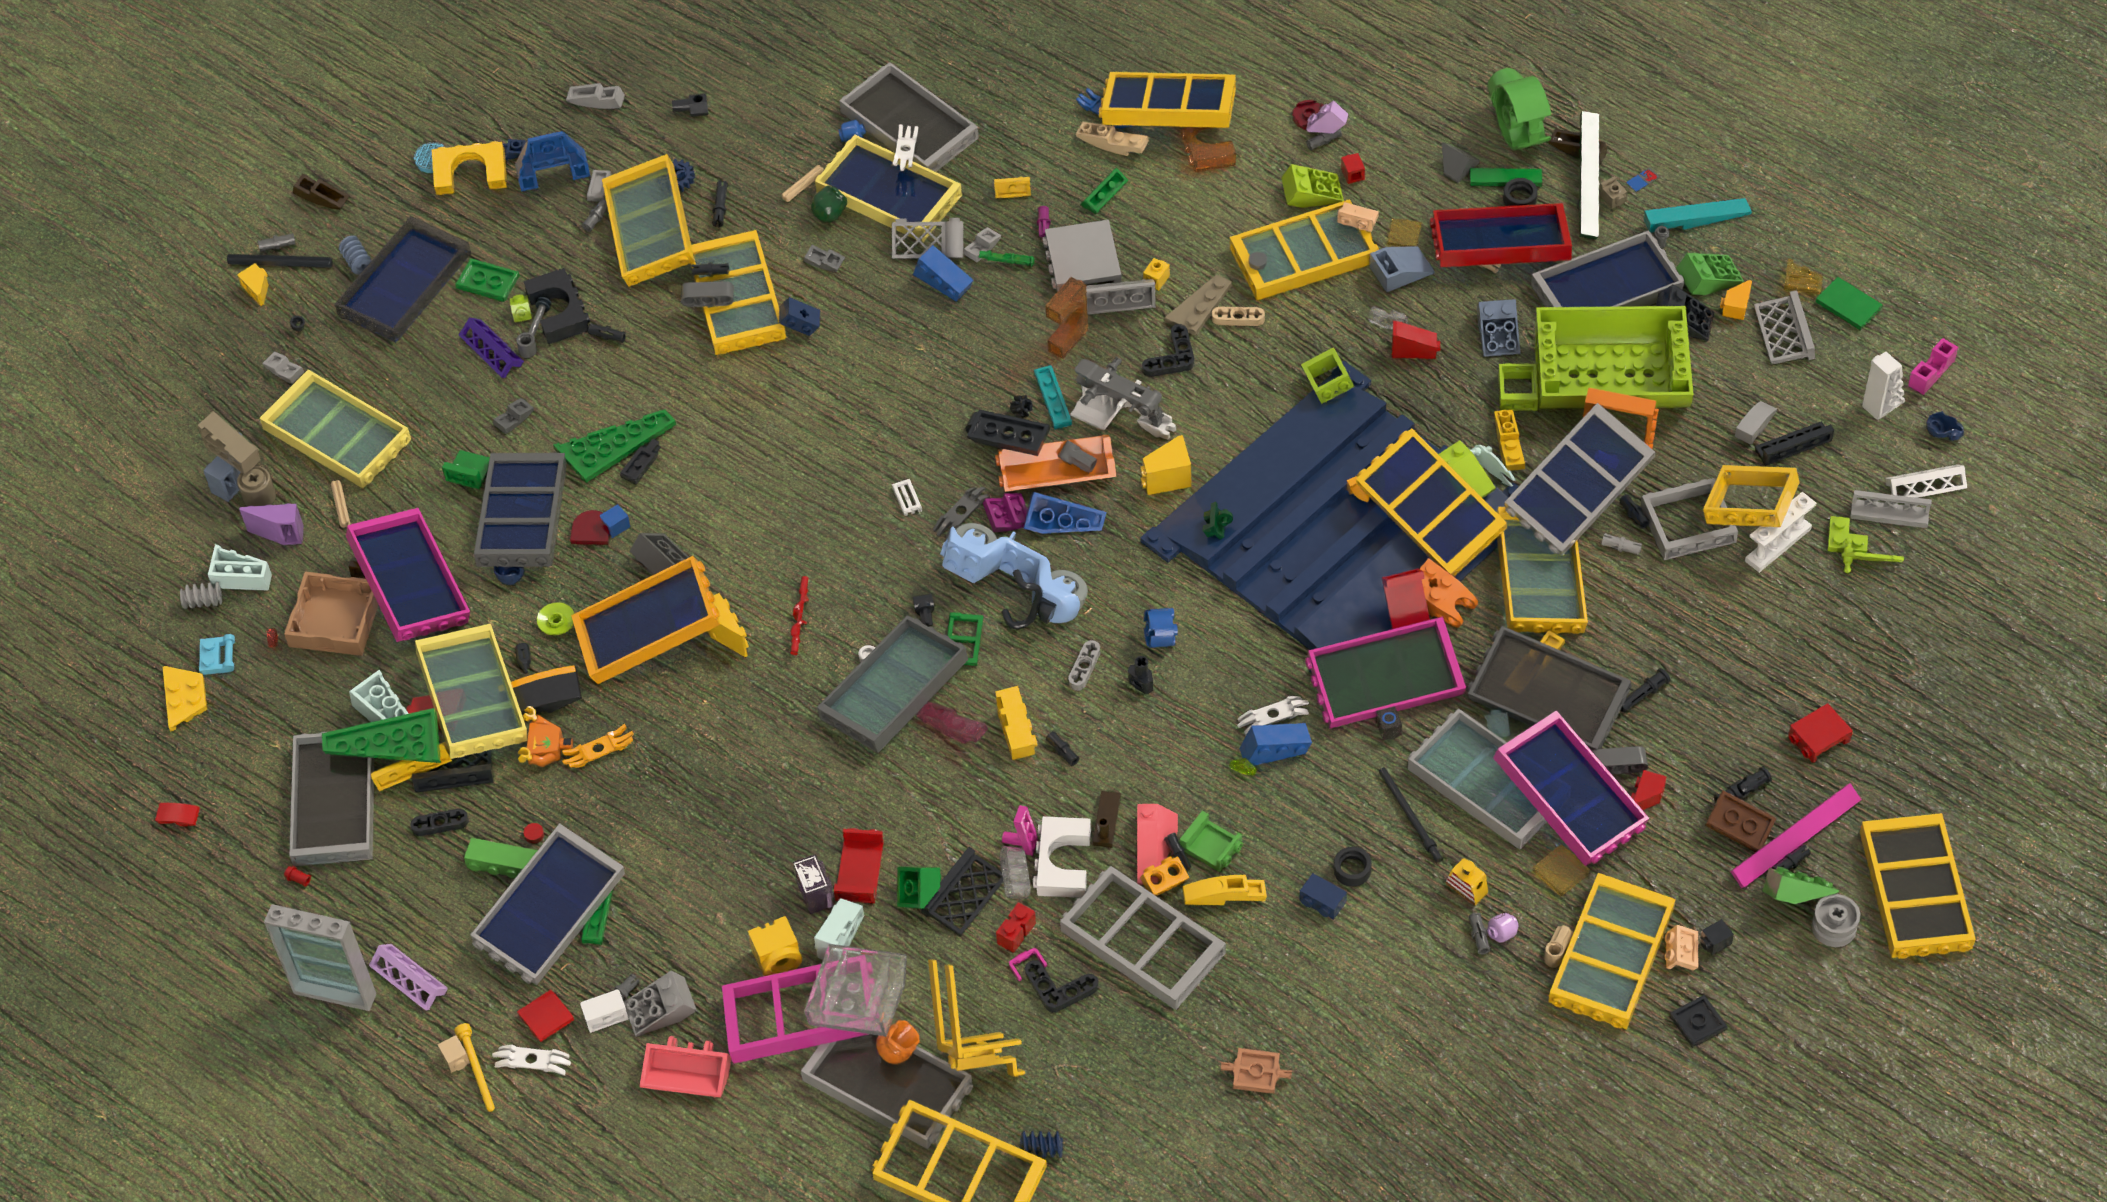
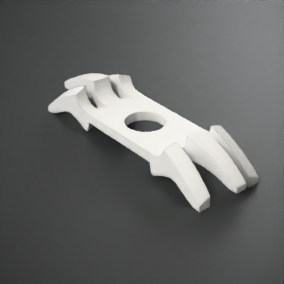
M899 125L898 142L893 165L897 166L898 159H901V171L905 169L906 160H909L908 168L912 167L918 134L917 126H915L913 138H910L911 126H907L906 135L902 137L903 125ZM908 147L910 150L902 151L900 148Z
M1289 696L1285 700L1272 705L1247 711L1237 719L1240 722L1237 726L1241 728L1253 723L1251 726L1270 725L1287 718L1292 719L1298 715L1309 714L1307 709L1297 707L1307 705L1309 702L1308 700H1302L1299 696ZM1270 710H1277L1279 715L1271 718L1267 713ZM1248 727L1244 731L1245 736L1247 735L1250 727Z
M505 1045L499 1047V1051L492 1054V1057L508 1058L495 1062V1068L511 1067L515 1069V1067L565 1075L566 1071L553 1064L571 1065V1061L566 1060L569 1059L570 1055L555 1049L539 1050ZM529 1054L537 1056V1060L534 1063H527L525 1061Z

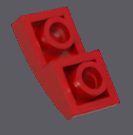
M159 803L155 821L159 824L175 823L179 826H195L200 807L181 803Z

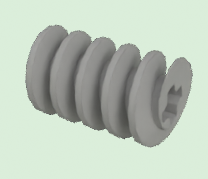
M211 582L208 583L207 588L201 583L200 589L197 588L196 584H193L191 590L188 584H186L185 590L180 589L182 608L186 609L188 605L190 608H194L196 604L199 608L203 604L206 607H209L211 603L213 606H217L218 603L222 604V591L219 582H216L215 588L212 587Z

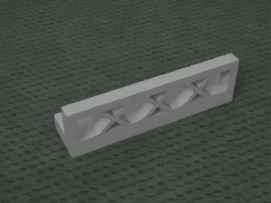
M1854 490L1850 519L1927 528L1932 500ZM1857 497L1866 498L1867 500H1857ZM1917 505H1923L1926 508L1917 507Z

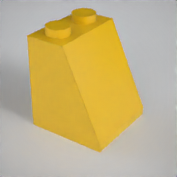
M1183 435L1176 437L1143 458V466H1140L1142 476L1140 480L1142 489L1146 488L1147 495L1191 487V463Z

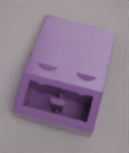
M287 503L284 505L240 507V512L248 532L282 545L302 544L304 525L297 504Z

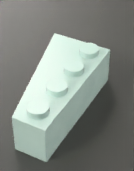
M380 670L349 691L352 706L370 722L409 714L399 702L397 695L391 690L388 682L383 678Z

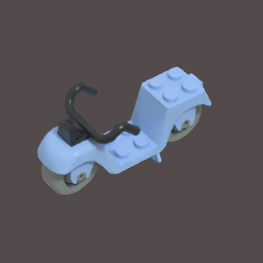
M977 523L963 524L956 530L954 526L950 528L948 539L943 543L940 553L943 556L942 565L945 569L972 583L1000 569L1014 576L1017 585L1021 589L1032 591V606L1026 619L1015 622L1012 620L1008 609L1001 611L1008 627L1016 630L1023 629L1032 624L1037 615L1046 624L1049 622L1065 623L1076 618L1079 610L1085 603L1088 593L1087 585L1079 575L1067 570L1051 572L1049 560L1045 556L1014 541L1015 532H1012L1009 538L1001 537L997 539L996 535L989 528Z

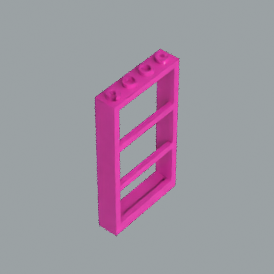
M860 955L723 985L722 993L728 1049L733 1064L877 1033V1024L881 1023L879 1012L875 1010V1007H878V1000L876 994L873 995L876 985L874 978H871V974H874L872 962L867 961L866 955ZM861 971L868 1017L830 1025L824 979ZM817 981L823 1027L785 1035L780 989ZM772 991L778 1037L740 1045L735 998Z

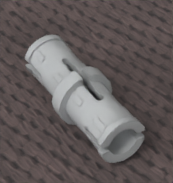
M1606 533L1602 540L1603 546L1618 549L1619 552L1625 551L1639 555L1642 543L1627 540L1626 537L1611 536Z

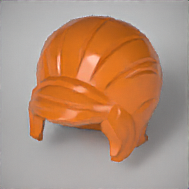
M898 1020L895 1024L882 1030L878 1035L876 1041L877 1052L884 1061L891 1064H900L906 1061L916 1049L917 1044L920 1042L919 1034L909 1022Z

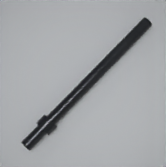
M1381 768L1379 770L1380 775L1422 839L1424 848L1427 852H1430L1436 863L1441 862L1443 857L1436 848L1437 844L1433 838L1428 836L1386 768Z

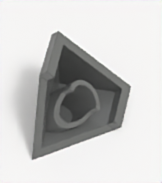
M1442 142L1444 175L1459 183L1470 172V168H1474L1480 163V160L1464 150Z

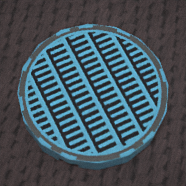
M427 143L419 147L414 155V161L418 169L426 173H433L432 149L445 146L439 143Z

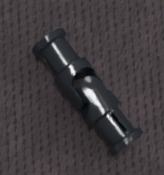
M1761 766L1757 772L1752 775H1746L1743 780H1738L1731 784L1725 791L1739 799H1743L1750 792L1758 790V787L1764 783H1770L1772 781L1771 774L1764 766ZM1718 793L1713 795L1715 803L1720 795Z

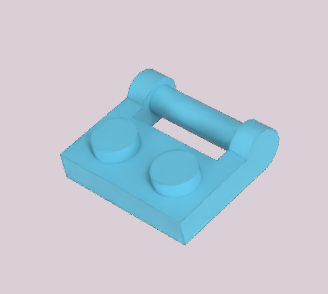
M226 634L223 637L200 639L199 672L201 674L207 675L234 671V663L232 662L233 644L235 643L234 635ZM221 646H225V662L223 664H220Z

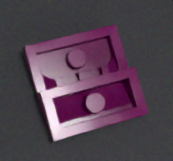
M1004 493L1002 498L984 499L983 506L993 532L1011 531L1024 527L1027 507L1021 493Z

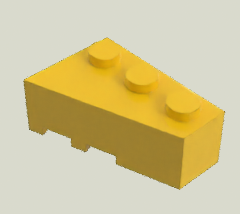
M1018 686L995 691L997 714L1012 760L1035 755L1037 740L1035 735L1031 734V721L1027 719L1026 706L1022 702Z

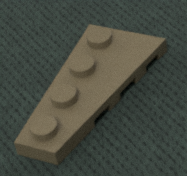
M1215 275L1164 317V322L1172 326L1182 324L1186 326L1188 333L1196 336L1212 315L1213 309L1219 305L1232 287V281Z

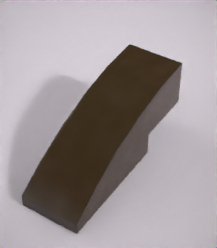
M1554 129L1549 144L1580 159V133ZM1599 141V164H1602L1607 154L1606 142Z
M303 173L293 186L292 192L312 203L341 210L350 196L319 178L315 181Z

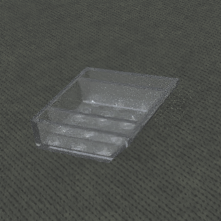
M829 944L804 1009L808 1024L887 1037L905 987L907 955Z

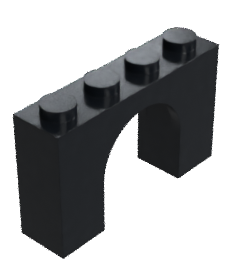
M565 268L523 281L531 306L536 304L539 297H545L549 300L562 299L569 303L562 313L540 320L542 332L548 345L588 331V323H591L587 312H583L585 310L582 300H578V290L576 286L572 287V284H574L572 276L566 273Z

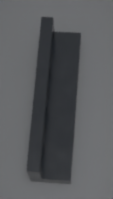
M1821 421L1755 446L1754 450L1764 465L1767 466L1831 442L1834 429L1831 424L1824 426Z

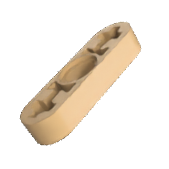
M1216 307L1212 311V321L1216 325L1260 326L1265 321V312L1258 307ZM1235 314L1243 315L1241 319H1236L1233 316Z

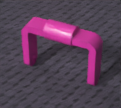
M1032 948L1029 951H1024L1009 961V967L1018 981H1021L1022 978L1014 965L1027 960L1034 954L1043 967H1047V963L1038 949Z

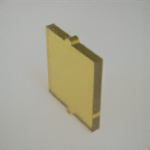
M1392 218L1387 245L1400 247L1417 246L1422 222Z

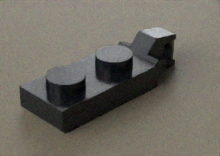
M652 439L647 447H640L620 472L621 478L636 485L657 459L658 451L661 448L659 441Z

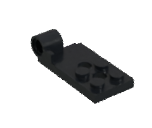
M979 409L978 412L972 413L965 431L967 432V438L975 443L1038 456L1050 431V425ZM1007 431L1013 432L1011 434H1005V432Z

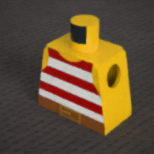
M1463 858L1450 871L1445 884L1474 906L1488 894L1486 874L1477 868L1472 861Z

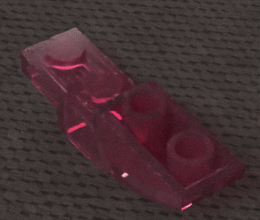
M929 701L916 714L920 720L940 733L965 744L968 741L977 743L988 730L985 723L959 716L954 709Z

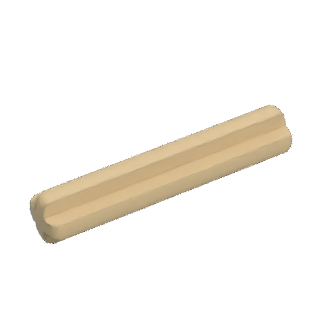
M820 165L814 167L783 192L782 199L789 202L814 182L824 169Z
M339 480L332 481L331 488L339 523L344 528L350 525L342 485Z

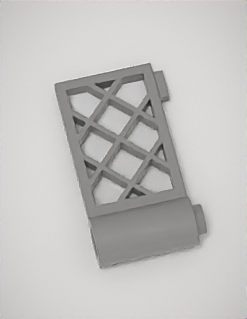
M949 218V221L907 222V219H896V222H892V259L920 258L936 242L942 246V253L947 258H963V221H960V218ZM896 226H904L908 232L900 238L896 234ZM917 226H922L926 230L920 238L912 232ZM934 226H941L942 233L936 238L930 230ZM910 233L917 239L911 247L903 241ZM927 233L935 239L928 247L921 241ZM902 242L908 250L903 255H897L896 247ZM919 242L926 248L922 254H916L912 250Z

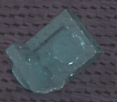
M1501 710L1489 711L1490 715L1485 716L1488 730L1498 737L1510 736L1507 713H1502Z

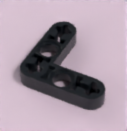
M1176 324L1171 328V339L1175 354L1148 358L1143 361L1142 373L1145 376L1154 377L1184 372L1194 367V354L1186 326ZM1177 332L1182 334V338L1179 339ZM1186 345L1187 349L1180 350L1178 346ZM1166 362H1171L1173 365L1171 367H1165L1163 364Z
M1032 960L1025 965L1026 978L1049 1012H1058L1094 994L1099 988L1098 978L1093 974H1085L1056 988L1039 961ZM1032 968L1038 972L1039 977L1037 979L1035 973L1031 972ZM1086 982L1093 983V986L1086 985ZM1041 983L1049 984L1047 990H1040L1038 986ZM1074 989L1077 991V994L1074 997H1069L1066 995V992ZM1050 994H1051L1052 999H1053L1054 1001H1057V1004H1056V1005H1054L1053 1003H1050V997H1049Z

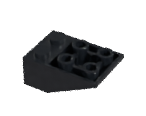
M1674 284L1658 294L1656 306L1686 307L1689 337L1705 341L1709 340L1715 313L1713 310Z

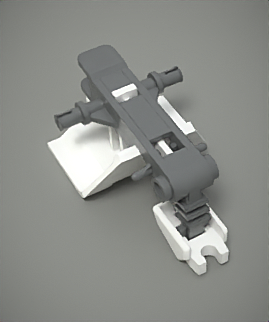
M1115 357L1111 363L1107 364V369L1087 359H1083L1075 367V373L1078 374L1076 382L1081 385L1083 396L1078 400L1070 414L1071 416L1098 429L1105 430L1122 407H1130L1129 412H1132L1134 409L1141 414L1137 420L1139 425L1156 438L1161 437L1168 440L1170 438L1168 430L1176 431V425L1172 423V417L1163 413L1162 407L1158 406L1162 400V395L1159 391L1150 390V386L1146 388L1141 386L1142 382L1139 380L1134 383L1117 375V367L1122 362L1120 358Z

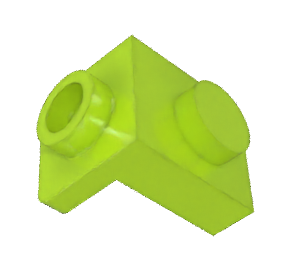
M515 295L510 299L514 322L532 319L527 295Z

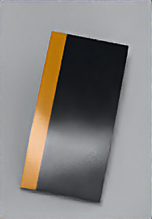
M575 665L536 673L511 682L522 715L527 713L525 709L529 706L535 709L536 714L542 711H546L549 714L582 699ZM504 686L498 687L501 704L509 702ZM511 709L502 711L503 719L506 722L514 720Z

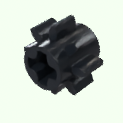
M1027 395L1014 396L1015 401L1010 402L1011 412L1016 414L1017 418L1028 417V412L1033 410L1032 401L1027 398Z

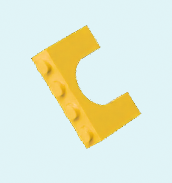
M492 141L487 144L474 143L468 146L456 145L450 148L439 147L432 149L434 188L437 195L454 193V171L459 164L467 160H477L486 166L489 189L507 188L505 150L502 142Z

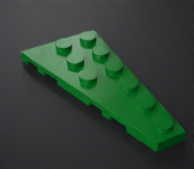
M664 409L645 415L642 419L633 422L632 420L626 421L621 426L616 427V425L588 433L586 437L576 439V437L569 439V442L561 445L560 443L553 444V447L557 453H565L568 465L587 483L637 451L640 447L651 442L652 439L657 438L674 427L676 420Z
M432 708L322 733L323 752L332 755L441 763L437 711Z

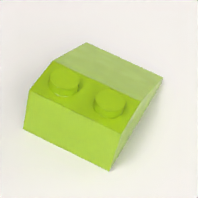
M1460 440L1438 454L1482 498L1496 490V487L1472 451ZM1431 458L1430 467L1436 463L1433 458ZM1442 466L1432 474L1456 499L1466 491ZM1470 495L1461 504L1467 509L1477 501Z

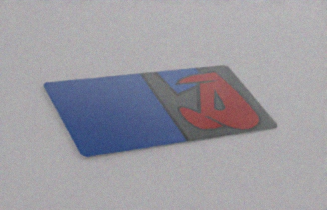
M1648 168L1626 183L1635 191H1638L1660 176L1651 168Z

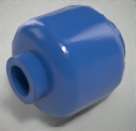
M857 120L845 122L841 125V129H839L841 141L845 143L854 135L863 138V135L866 134L864 125L860 124Z

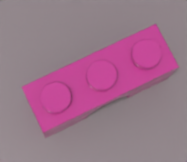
M1942 338L1932 349L1927 362L1921 361L1913 369L1908 386L1924 395L1955 361L1958 346Z

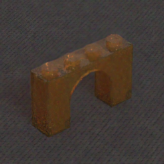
M1221 101L1187 107V109L1219 110ZM1182 127L1180 129L1181 138L1186 141L1184 142L1185 152H1189V166H1193L1194 173L1236 165V152L1232 141L1207 144L1195 137L1202 130L1216 127Z
M1070 277L1045 305L1046 317L1060 324L1058 329L1047 340L1048 351L1062 359L1088 332L1086 284L1073 277Z

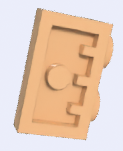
M1344 202L1342 209L1338 210L1337 223L1372 232L1379 216V211Z
M1676 925L1665 935L1666 968L1672 969L1678 965L1695 970L1698 968V931Z

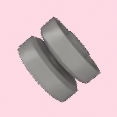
M1833 894L1820 899L1816 905L1811 926L1814 936L1826 946L1841 947L1849 944L1856 936L1860 920L1859 908L1852 899L1844 895Z

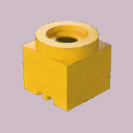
M786 916L774 920L771 926L769 923H766L763 929L756 927L748 931L751 950L763 976L796 970L802 963L797 939Z

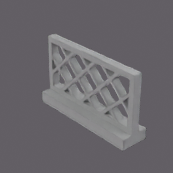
M1797 290L1790 292L1788 297L1754 304L1771 365L1807 357L1808 360L1815 359L1814 344ZM1788 303L1789 307L1786 311L1778 308L1779 305ZM1768 308L1771 311L1768 315L1760 313L1759 309ZM1774 312L1782 315L1779 320L1771 317ZM1785 317L1793 319L1790 325L1782 322ZM1767 321L1775 324L1772 329L1764 327ZM1779 326L1786 329L1783 335L1775 332ZM1790 331L1797 334L1794 340L1786 337ZM1772 335L1780 338L1776 344L1768 341ZM1783 340L1791 343L1787 349L1779 346ZM1795 345L1800 347L1802 352L1794 353L1791 349ZM1776 350L1783 352L1782 356L1773 357V353Z

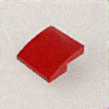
M551 989L517 1011L520 1019L529 1027L531 1033L540 1042L575 1020Z

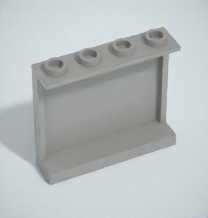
M1109 220L1045 229V237H1042L1043 246L1048 249V251H1045L1046 260L1051 263L1048 265L1049 274L1054 277L1051 278L1052 288L1057 291V296H1060V288L1111 280L1114 283L1122 282Z

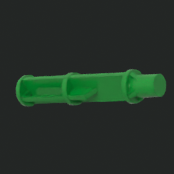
M991 250L979 251V258H984L987 261L1031 267L1035 262L1034 256L1014 253L998 254L992 253Z

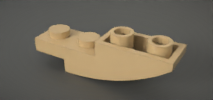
M1082 122L1076 133L1078 138L1095 147L1128 156L1130 152L1142 153L1149 141L1145 135L1115 131L1114 126Z

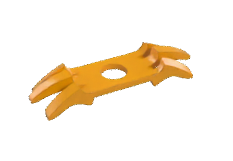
M623 724L617 730L607 732V735L587 744H579L574 749L562 750L563 755L574 756L562 762L565 765H569L570 768L584 767L590 761L616 750L621 751L633 741L632 736L634 733L631 731L619 737L626 730V725ZM601 744L604 746V749L601 752H594L593 747Z

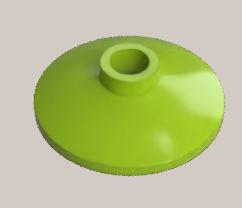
M564 603L548 604L539 611L537 625L545 634H564L574 625L571 617L574 611Z

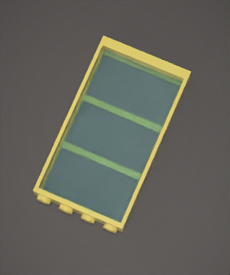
M307 370L260 417L265 431L362 489L371 483L373 478L411 440L409 429L310 370Z
M491 624L415 641L416 654L434 709L437 711L438 722L451 759L527 741V729Z

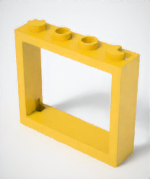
M1723 465L1703 508L1706 523L1781 527L1800 483L1797 469ZM1729 485L1784 487L1775 510L1720 508Z

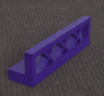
M469 317L459 336L500 377L505 378L512 366L521 368L524 361L481 319ZM470 328L472 329L473 333L472 338H469L466 335ZM479 339L483 340L484 348L480 349L478 347ZM489 350L494 351V359L489 358ZM501 360L507 363L503 370L500 369Z

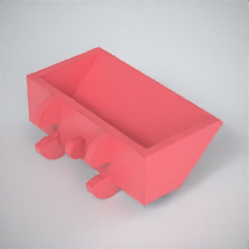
M674 1036L669 1037L667 1046L647 1043L640 1088L721 1098L729 1077L731 1056L728 1053L713 1052L714 1045L711 1041L705 1042L703 1050L693 1049L694 1043L691 1042L688 1043V1048L677 1047V1038Z

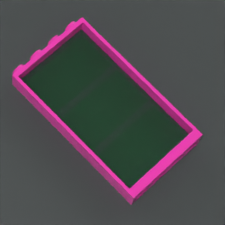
M1443 617L1309 650L1307 658H1305L1307 669H1311L1313 675L1311 676L1312 685L1318 691V694H1316L1318 704L1322 705L1324 710L1322 712L1323 720L1325 723H1328L1329 729L1381 716L1387 712L1393 713L1463 695L1466 690Z

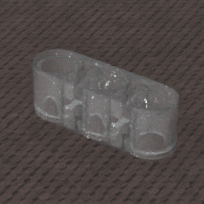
M1002 846L1000 850V864L1005 895L1007 898L1027 900L1030 896L1031 888L1025 850L1022 847Z

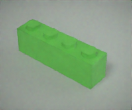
M471 838L464 860L467 868L472 871H486L493 875H507L515 879L538 850ZM548 855L536 869L544 876L550 863ZM532 875L527 880L530 882H541Z

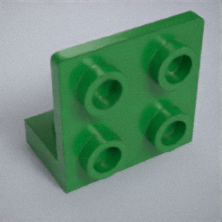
M460 450L452 464L444 462L442 466L445 481L480 489L487 476L490 457Z

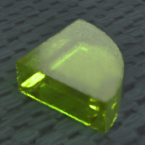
M1246 758L1231 760L1229 767L1241 774L1255 775L1257 769Z

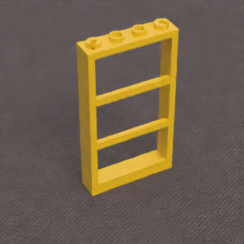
M909 1100L907 1105L902 1106L899 1112L900 1119L897 1124H893L890 1130L891 1137L888 1142H884L880 1151L882 1155L879 1161L875 1160L874 1167L871 1169L874 1180L922 1202H950L924 1189L953 1130H956L989 1145L962 1202L971 1201L996 1149L1032 1164L1014 1202H1030L1047 1168V1161ZM912 1112L947 1126L918 1186L883 1172Z

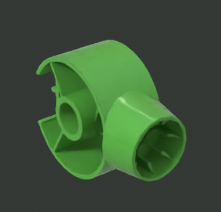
M1503 68L1494 73L1488 81L1487 88L1492 104L1495 107L1501 133L1509 148L1515 151L1550 141L1551 137L1545 136L1543 120L1544 117L1551 115L1547 96L1539 80L1535 76L1524 78L1512 68Z

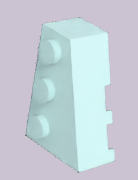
M215 544L208 572L213 588H215L216 582H219L221 589L269 590L272 574L268 562L248 555L237 554L234 550L222 549L221 546Z
M840 898L838 903L833 906L832 912L814 937L818 958L828 962L844 958L864 917L862 905Z

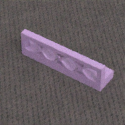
M392 944L379 945L369 964L372 969L424 1010H429L436 996L445 995L448 989ZM380 957L384 958L386 968H381L377 964ZM392 968L399 970L400 979L393 977ZM407 979L413 981L414 990L408 989ZM422 990L430 994L426 1002L422 1000L420 992Z

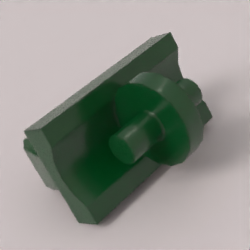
M1217 502L1211 503V510L1204 512L1203 517L1207 524L1203 526V532L1208 538L1214 535L1218 539L1224 538L1225 526L1232 523L1233 514L1227 509L1220 510Z

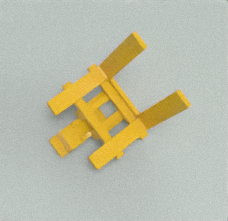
M933 959L928 960L937 1049L949 1054L948 1062L951 1065V1069L960 1071L1007 1063L1008 1075L1013 1077L1024 1075V1070L1017 1069L1015 1057L1010 1055L999 1057V1055H995V1053L1002 1052L1000 1047L1022 1044L1020 1039L991 1043L984 1042L985 1040L1004 1038L1001 1032L961 1038L953 966L949 964L945 965L952 1039L945 1040L937 961ZM970 1043L971 1046L962 1047L961 1044Z

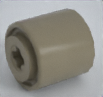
M254 466L246 474L242 472L239 474L237 485L243 502L247 507L271 505L275 501L276 491L267 469Z

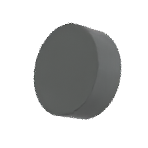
M1254 252L1249 256V266L1252 269L1261 270L1266 267L1267 256L1264 253Z

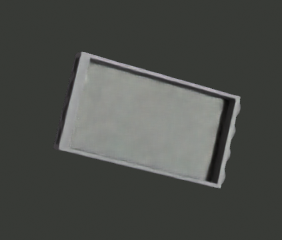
M890 62L868 77L862 84L856 86L853 91L843 96L839 101L842 114L850 120H857L860 124H863L866 132L895 153L899 125H903L902 137L906 135L907 126H911L910 138H913L914 129L917 126L918 134L913 162L934 172L942 168L979 138L978 126ZM908 147L900 148L902 151L910 150Z
M326 732L293 736L290 859L293 866L373 859L374 782L371 773L374 772V758L325 754L322 747V733Z
M846 1008L835 1024L864 1017ZM879 1025L877 1033L819 1045L801 1070L804 1082L890 1129L894 1123H898L900 1119L899 1112L903 1105H907L909 1100L950 1117L954 1111H958L962 1104V1099L965 1095H969L973 1088L970 1074L962 1070L956 1071V1069H951V1065L948 1062L918 1046L911 1056L900 1064H891L884 1061L876 1048L877 1037L885 1029ZM912 1112L901 1135L928 1149L931 1144H935L938 1140L941 1129L947 1126Z

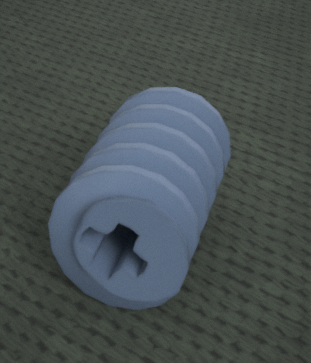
M352 235L341 241L339 251L354 274L363 275L373 268V261L358 237Z

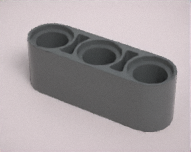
M728 281L691 282L683 284L681 288V304L686 307L728 306L733 303L734 285Z
M1641 746L1596 749L1592 751L1611 774L1639 773L1648 769L1646 751Z

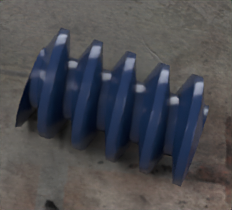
M1022 1131L1020 1149L1028 1153L1033 1152V1155L1037 1157L1039 1152H1041L1043 1158H1046L1048 1152L1051 1158H1054L1056 1152H1058L1059 1158H1062L1063 1136L1060 1137L1059 1132L1056 1131L1054 1137H1052L1050 1131H1048L1046 1137H1043L1042 1131H1039L1038 1136L1035 1137L1034 1132L1031 1131L1029 1137H1027L1025 1131Z

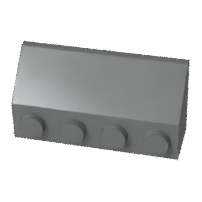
M1143 279L1139 281L1082 286L1081 301L1083 315L1156 307L1155 281L1153 279Z

